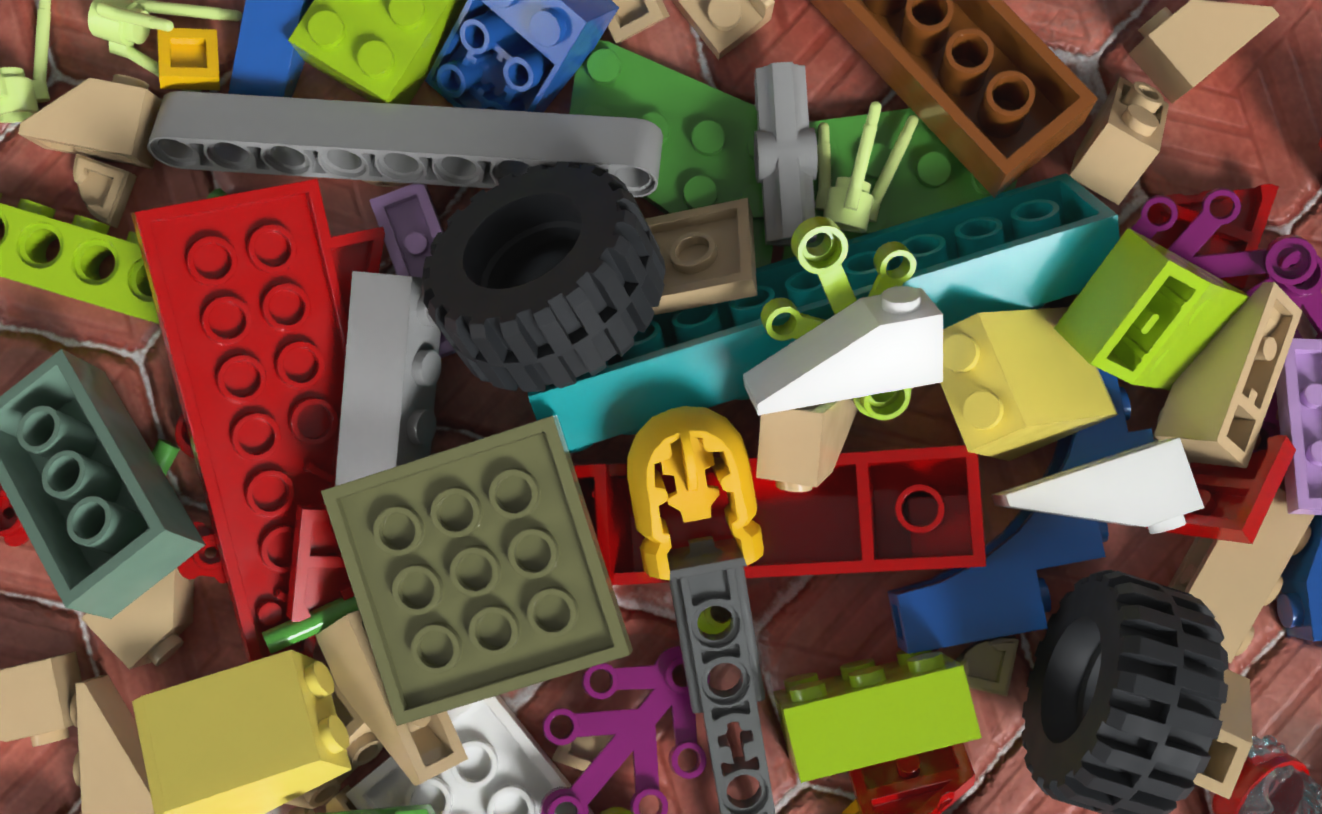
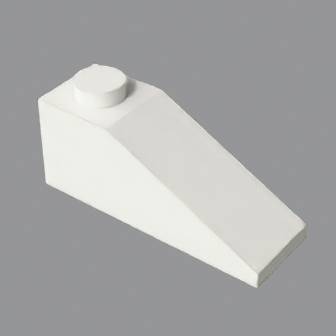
M895 286L884 290L881 295L860 298L744 373V387L757 414L763 415L943 382V314L922 288Z
M1180 438L1156 440L991 494L995 506L1125 526L1148 527L1150 534L1162 533L1184 526L1186 524L1184 514L1204 508Z

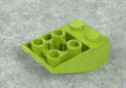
M1127 228L1054 329L1089 364L1132 385L1171 390L1173 383L1251 296L1134 230Z

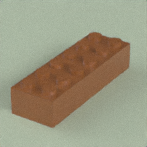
M810 0L994 198L1081 127L1098 99L1003 0Z

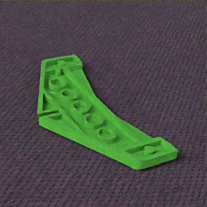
M599 40L592 53L575 73L569 114L638 118L656 124L663 134L658 185L654 192L643 196V198L665 215L748 198L753 214L756 268L771 264L773 245H765L762 185L757 183L755 175L754 132L758 131L755 106L609 41ZM911 108L880 113L878 128L864 181L871 184L869 194L872 193L908 117L911 115L917 116ZM868 114L809 122V128L814 127L817 145L819 124L825 122L829 125L831 187H835L837 177L851 178ZM918 117L919 121L909 145L881 201L877 222L869 221L865 233L841 231L847 240L992 195ZM818 168L816 180H813L814 201H816L818 192ZM1017 180L1003 192L1015 189ZM815 209V217H823L824 211ZM825 233L816 234V241L807 243L806 247L812 248L820 245L824 240ZM791 246L783 247L781 260L795 256Z

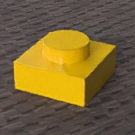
M173 28L169 32L157 29L160 89L220 90L217 29Z

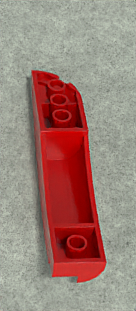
M966 445L840 453L833 472L818 487H812V490L807 492L784 491L775 486L776 481L756 478L758 458H749L757 503L756 515L752 520L760 525L764 551L763 556L757 561L744 566L746 578L986 567L978 454L968 452ZM627 463L574 466L612 586L669 582V580L650 577L643 569L640 546L645 537L636 530L627 479ZM661 463L654 464L655 470H658L662 476L667 494L675 492L674 476L663 475ZM712 467L705 470L707 485L718 486L720 495L711 505V518L684 523L681 512L668 505L667 501L659 506L660 517L666 521L670 534L671 549L689 546L688 540L712 536L714 541L734 538L727 524L724 511L729 503L727 492L722 489Z

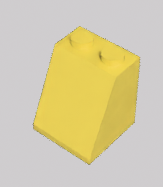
M1069 307L981 312L943 329V382H940L968 452L1010 461L1118 415L1098 368L1089 364L1054 329Z
M287 650L149 693L133 700L132 704L154 814H265L352 770L346 750L349 746V735L345 725L336 714L331 695L334 692V681L328 668L318 660L294 650Z

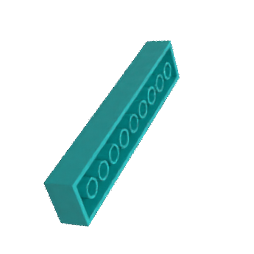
M1064 173L1002 192L995 198L989 196L847 240L848 253L841 265L856 300L868 297L878 275L873 265V258L878 248L892 241L904 244L916 259V270L913 276L903 283L902 286L922 288L942 312L943 329L976 313L1039 309L1047 302L1073 294L1079 295L1120 239L1118 214L1071 176ZM794 256L756 268L757 296L654 315L644 333L638 331L633 337L634 345L622 357L616 354L606 361L607 368L594 376L587 372L576 377V384L564 388H558L551 384L546 386L545 391L527 392L536 420L557 415L569 453L580 452L589 448L593 443L621 434H637L651 417L672 408L683 406L709 408L734 399H750L744 387L743 374L797 340L791 338L785 341H778L768 335L761 322V311L770 300L787 298L795 304L799 313L825 320L834 316V312L817 274L806 271ZM903 256L892 258L888 262L886 270L898 268L903 261ZM781 313L777 315L772 325L779 326L785 324L791 314Z

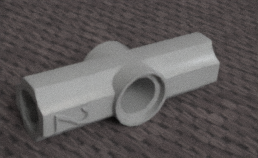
M777 62L755 69V109L757 111L758 131L754 132V165L756 181L762 185L765 245L784 247L791 246L792 235L803 221L815 217L816 204L814 201L813 180H816L818 155L814 127L809 128L805 65H797L793 62ZM817 235L811 237L807 243L815 242Z

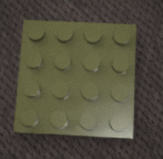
M557 415L321 491L397 726L623 658L632 653L633 648Z

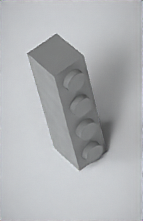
M352 271L335 486L430 456L431 441L436 432L434 406L436 383L441 373V358L439 356L441 331L428 314V309L423 303L421 277Z

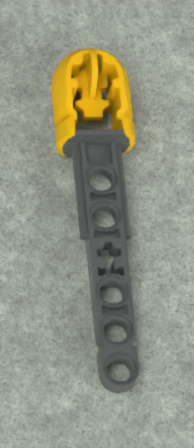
M683 406L672 408L651 417L635 435L627 456V479L636 530L645 537L640 546L643 569L650 577L669 580L691 708L693 713H703L720 814H776L757 702L765 700L766 697L744 566L757 561L763 556L764 551L760 525L752 520L756 515L757 503L749 455L742 436L726 417L706 407ZM713 452H719L720 457L714 459ZM661 463L663 475L674 476L675 492L667 494L662 476L658 470H655L654 464ZM712 467L722 489L727 492L729 503L724 511L727 524L734 538L714 541L712 536L688 540L689 546L671 549L670 534L666 521L660 517L659 506L667 501L668 505L681 512L684 523L711 518V505L720 495L718 486L707 485L705 470ZM711 606L724 607L731 613L729 626L718 634H707L697 625L700 613ZM721 663L733 664L741 670L738 683L728 690L714 689L707 682L710 670ZM738 722L741 730H743L740 732L739 737L744 757H732L728 738L724 735L727 733L728 723ZM740 775H750L759 781L757 792L746 800H737L727 794L729 783Z

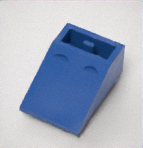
M467 0L425 82L454 107L543 113L592 53L618 11L619 6L612 0Z

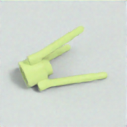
M39 0L33 80L25 76L24 69L0 68V123L23 122L39 111L37 103L50 101L46 79L51 0Z
M93 0L88 12V26L93 36L109 41L110 53L128 58L159 77L158 62L134 48V43H144L149 36L150 29L169 32L173 30L174 24L170 20L159 18L149 13L240 21L243 15L240 11L233 9L164 1ZM182 90L189 92H201V90Z
M874 101L870 104L851 178L837 177L835 187H831L829 125L825 122L820 123L818 126L817 145L818 192L815 209L824 211L823 217L834 221L840 230L865 233L869 221L877 222L881 201L918 124L917 116L911 115L908 117L871 194H869L871 184L864 181L878 128L877 125L882 109L881 103Z

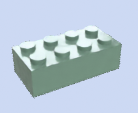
M60 349L0 396V484L65 608L112 619L206 545L103 370Z

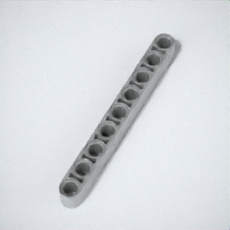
M173 91L165 94L161 101L147 147L155 159L163 164L180 169L494 188L499 185V179L510 174H514L517 177L527 173V168L541 164L548 168H553L557 162H573L581 168L585 163L618 177L625 183L633 197H643L654 192L658 185L663 134L656 124L638 118Z

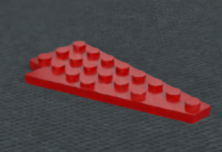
M318 179L133 212L131 216L247 662L249 663L287 650H294L313 658L316 642L315 635L271 654L262 632L290 620L286 614L297 504L325 505L321 491L335 487L352 271L379 273L385 239L384 227H375L331 236Z

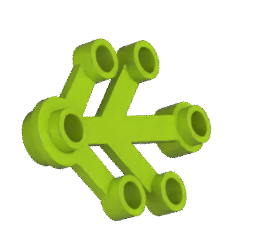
M816 216L803 221L792 235V251L806 271L817 274L835 315L857 301L841 265L848 253L847 238L837 224L829 218ZM818 233H825L824 240L820 245L812 248L806 247L811 237ZM892 241L878 248L873 258V265L878 275L868 297L881 295L884 290L891 287L902 286L903 283L913 276L916 270V259L904 244ZM903 256V261L898 268L886 270L887 264L892 258ZM787 298L772 299L765 304L761 311V322L771 338L778 341H785L791 338L798 339L826 321L825 319L799 313L795 304ZM781 313L791 314L785 324L779 326L772 325L777 315ZM912 388L852 399L862 414L877 420H890L899 416L908 407Z

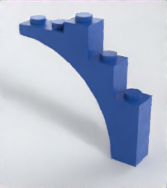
M1098 368L1118 415L1058 440L1053 458L1043 477L1157 440L1153 438L1152 428L1128 432L1126 421L1131 417V404L1126 390L1123 387H1119L1117 377ZM1020 510L1004 531L985 545L986 567L950 568L930 579L887 591L898 648L910 654L1047 629L1045 613L1051 611V597L1046 581L1042 577L1038 578L1036 570L1106 557L1103 543L1107 542L1109 537L1107 523Z

